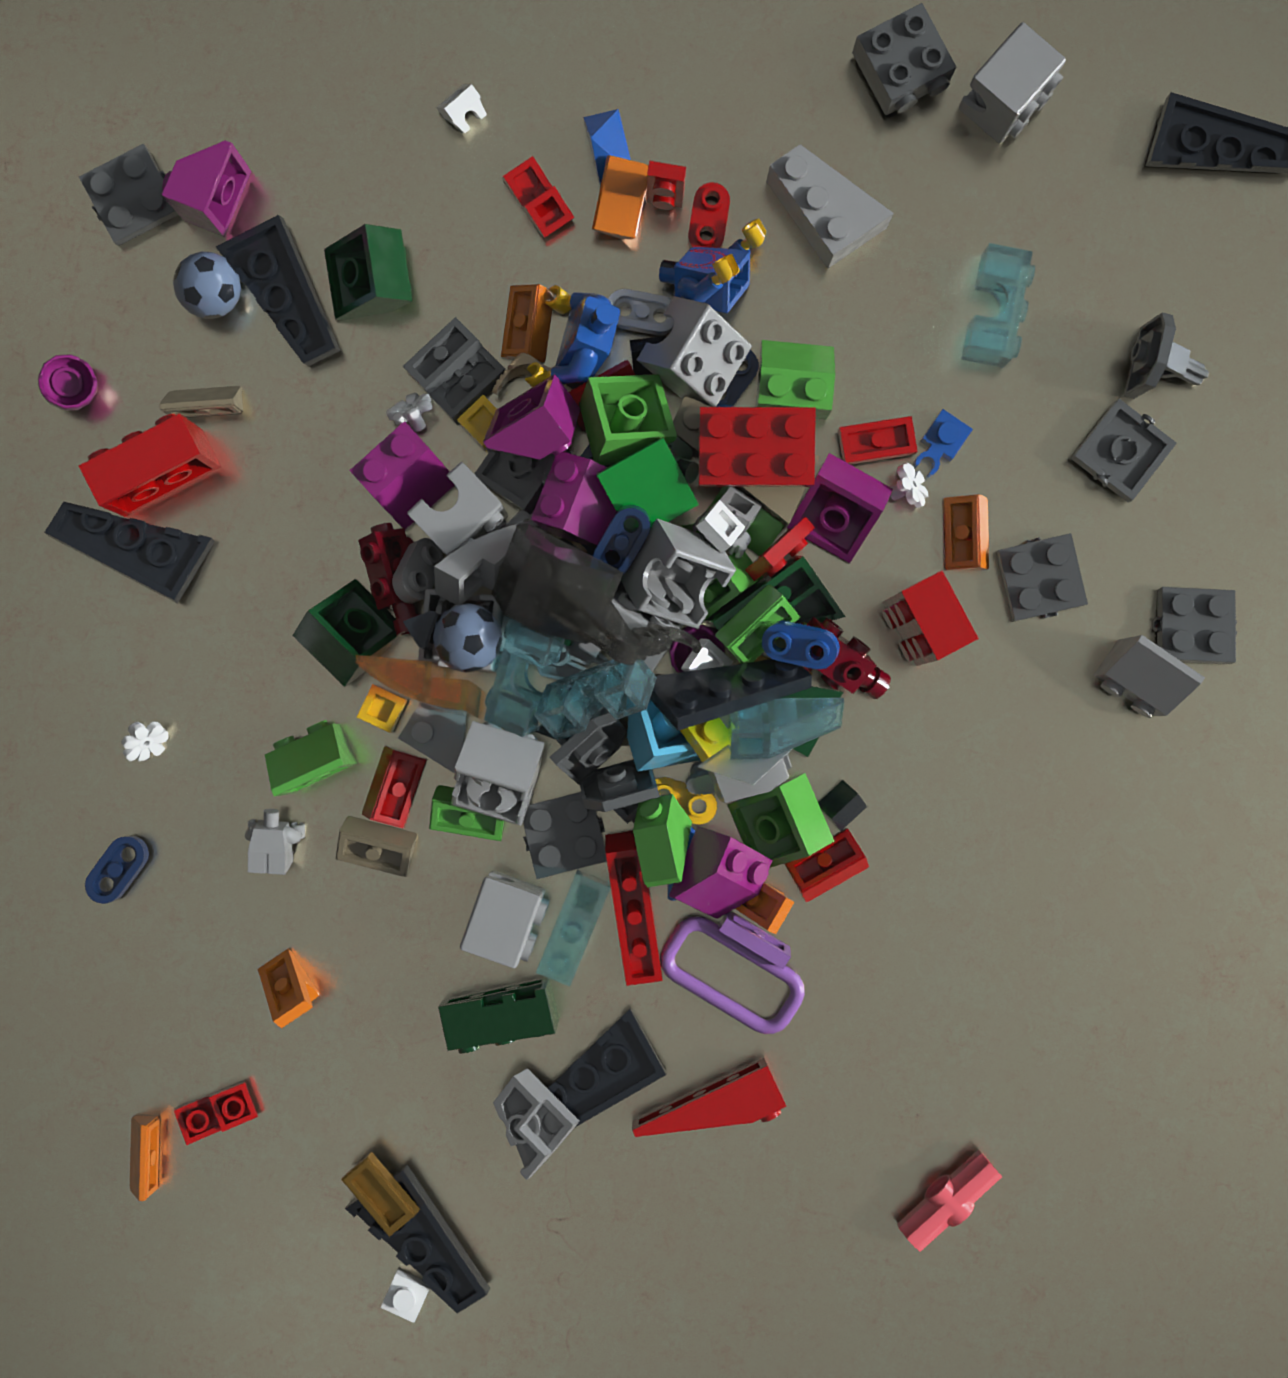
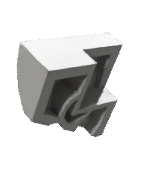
M528 1068L513 1076L493 1102L499 1118L506 1126V1137L510 1147L514 1145L517 1147L524 1165L520 1172L526 1180L532 1177L579 1123V1120Z

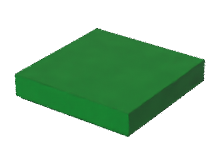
M663 437L596 473L616 512L626 505L639 506L648 514L650 528L656 519L669 522L699 505ZM628 518L624 521V525L632 530L637 528L638 521L634 518Z

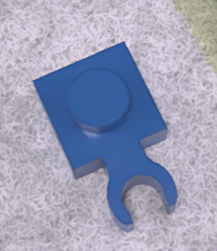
M942 409L920 441L929 448L915 459L913 467L916 468L923 459L929 460L932 464V469L927 474V477H931L939 469L941 456L950 462L973 429Z

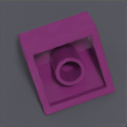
M225 140L177 160L172 171H169L164 177L162 196L185 222L224 237L252 171L233 143Z
M556 374L498 408L483 443L489 449L539 460L550 453L558 455L571 445V439L577 427L576 423L581 409Z
M405 421L349 470L405 531L415 524L414 520L408 515V511L422 499L430 508H433L455 488V484L446 476L450 471Z
M566 452L556 455L531 520L548 534L596 548L616 513L613 504L596 473L607 467L591 459Z
M829 453L815 476L814 486L809 487L787 528L790 529L804 517H807L815 528L805 538L850 563L882 514L893 488Z
M697 826L686 853L682 881L673 884L669 896L718 919L759 895L763 883L768 877L769 868L773 860L730 836Z

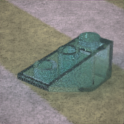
M844 698L775 699L729 714L730 759H769L841 728Z
M580 870L576 871L536 973L567 986L571 985L609 893L610 882Z

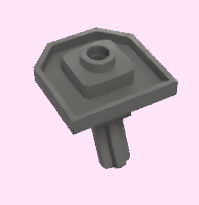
M1162 312L1141 326L1138 340L1131 353L1132 365L1124 396L1133 399L1155 388L1161 377H1178L1193 385H1200L1203 379L1208 378L1209 371L1205 369V365L1189 358L1191 350L1173 342L1176 331L1173 315Z
M539 711L533 716L531 729L534 732L555 739L561 745L549 758L578 785H580L579 782L599 768L620 749L627 734V729L611 712L593 718L588 723H584L569 716L564 720Z
M634 759L596 769L579 782L585 809L601 812L614 810L627 824L630 821L635 822L639 802L660 797L653 770L637 771Z

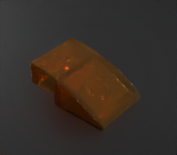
M356 655V664L370 676L408 698L440 711L461 716L479 717L481 688L469 680L446 678L447 671L434 662Z

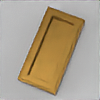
M372 1152L341 1179L389 1237L420 1210Z

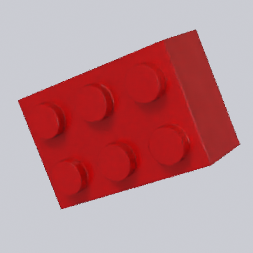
M700 407L699 487H813L815 484L816 407Z
M180 413L177 415L168 414L156 420V426L144 432L136 431L124 436L121 439L122 443L110 450L104 448L91 453L88 456V461L80 464L79 468L98 505L126 517L221 468L203 430Z
M943 570L883 601L886 608L882 610L885 621L892 630L897 629L903 640L899 643L903 655L908 662L914 661L916 666L938 661L979 639Z

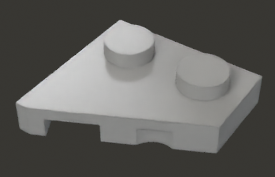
M436 676L398 739L454 773L455 765L466 737L465 725L469 695Z

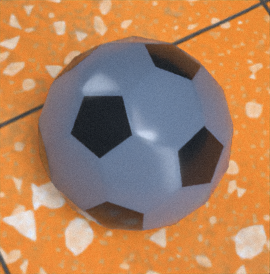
M201 251L190 254L180 262L174 274L173 286L176 298L190 314L206 319L222 317L230 312L239 300L241 292L239 274L225 257L216 253Z
M474 604L456 605L445 611L437 621L433 634L435 650L440 659L451 669L465 673L480 671L492 664L500 652L503 640L500 624L493 614L484 607Z

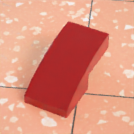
M533 156L502 177L543 238H546L575 218L556 187H552Z

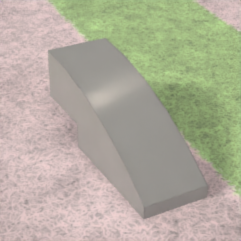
M532 520L514 524L481 536L452 552L434 566L435 594L455 605H461L482 585L495 592L539 550V526Z

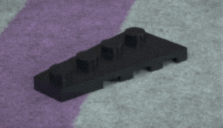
M1171 92L1165 100L1146 166L1288 173V127Z
M277 215L216 246L220 254L235 267L241 282L248 287L263 311L270 316L276 324L278 331L303 364L310 366L340 351L284 218Z
M64 501L44 532L54 540L177 604L215 542L211 537L196 536L170 527L147 524L142 520L127 519L112 515L109 512Z
M774 659L642 678V691L677 731L812 687V675L803 666Z
M630 1008L547 1089L579 1120V1123L575 1126L577 1127L664 1077L667 1073L633 1010Z
M406 1165L392 1176L420 1210L390 1237L357 1198L351 1201L345 1209L353 1217L358 1215L370 1227L368 1231L379 1241L382 1238L397 1252L396 1257L405 1266L410 1264L423 1276L422 1281L458 1314L485 1297L490 1287L409 1166Z

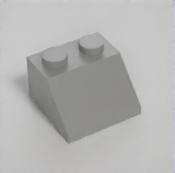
M1143 635L1117 640L1094 674L1096 678L1103 682L1101 687L1105 691L1116 697L1123 695L1133 702L1131 707L1136 712L1147 718L1167 716L1205 679V677Z

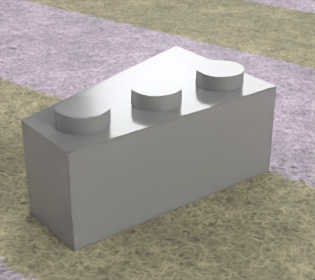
M801 144L773 162L769 167L766 182L827 268H830L887 229L894 214Z

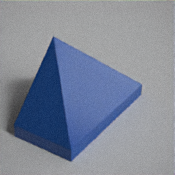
M619 109L583 117L600 187L607 156L611 155L631 160Z

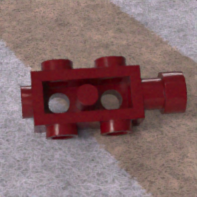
M392 523L379 524L370 528L371 534L358 540L361 558L365 563L371 594L375 599L377 610L393 608L396 620L392 622L396 636L407 635L410 632L403 621L420 614H417L414 603H405L396 595L392 579L407 547L413 543V540L406 537L404 528L393 529Z
M813 617L808 624L806 622L800 623L828 630L838 639L840 650L835 661L825 669H816L822 673L821 678L828 685L836 690H839L842 686L852 694L860 688L861 692L872 699H878L884 695L889 688L891 677L876 667L877 665L868 655L871 649L855 636L850 641L842 637L843 629L827 617L823 622ZM818 645L812 646L814 655L819 656L821 651L824 655L822 647ZM804 667L809 672L813 670L812 668Z

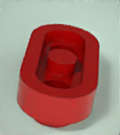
M714 182L706 183L696 191L688 232L689 248L723 247L730 196L726 188L721 184ZM708 196H715L719 202L715 205H710L705 199ZM709 231L713 237L710 240H703L700 237V233Z

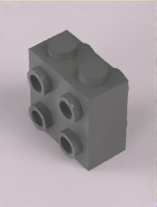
M923 3L858 35L852 51L885 116L896 110L898 113L907 111L918 102L919 98L927 94L935 96L949 87L950 80L956 69V65Z

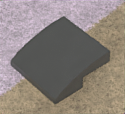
M456 317L403 365V368L456 424L458 423L457 419L482 395L486 397L493 390L497 380L500 379L501 374L503 375L506 370Z

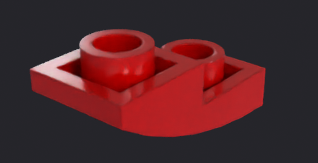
M245 1081L181 1105L173 1110L186 1145L219 1131L224 1132L258 1117Z

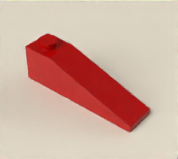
M630 831L605 835L606 860L626 986L663 981L650 887L647 888L643 881L634 833Z
M765 1058L633 1120L632 1131L635 1137L754 1123L758 1120L768 1122L778 1117L782 1113L781 1109L787 1106Z

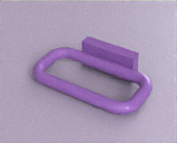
M732 911L722 917L720 925L703 917H689L681 921L671 933L660 955L661 967L670 980L752 1030L762 1034H775L782 1031L792 1020L805 995L804 984L800 976L786 966L791 958L790 946ZM693 931L702 932L784 981L790 988V994L778 1014L772 1019H763L676 966V953L686 937Z

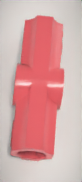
M977 1150L950 1176L943 1175L935 1180L926 1190L925 1199L898 1222L897 1226L906 1239L921 1252L948 1226L955 1227L965 1221L974 1209V1202L999 1181L1002 1175Z

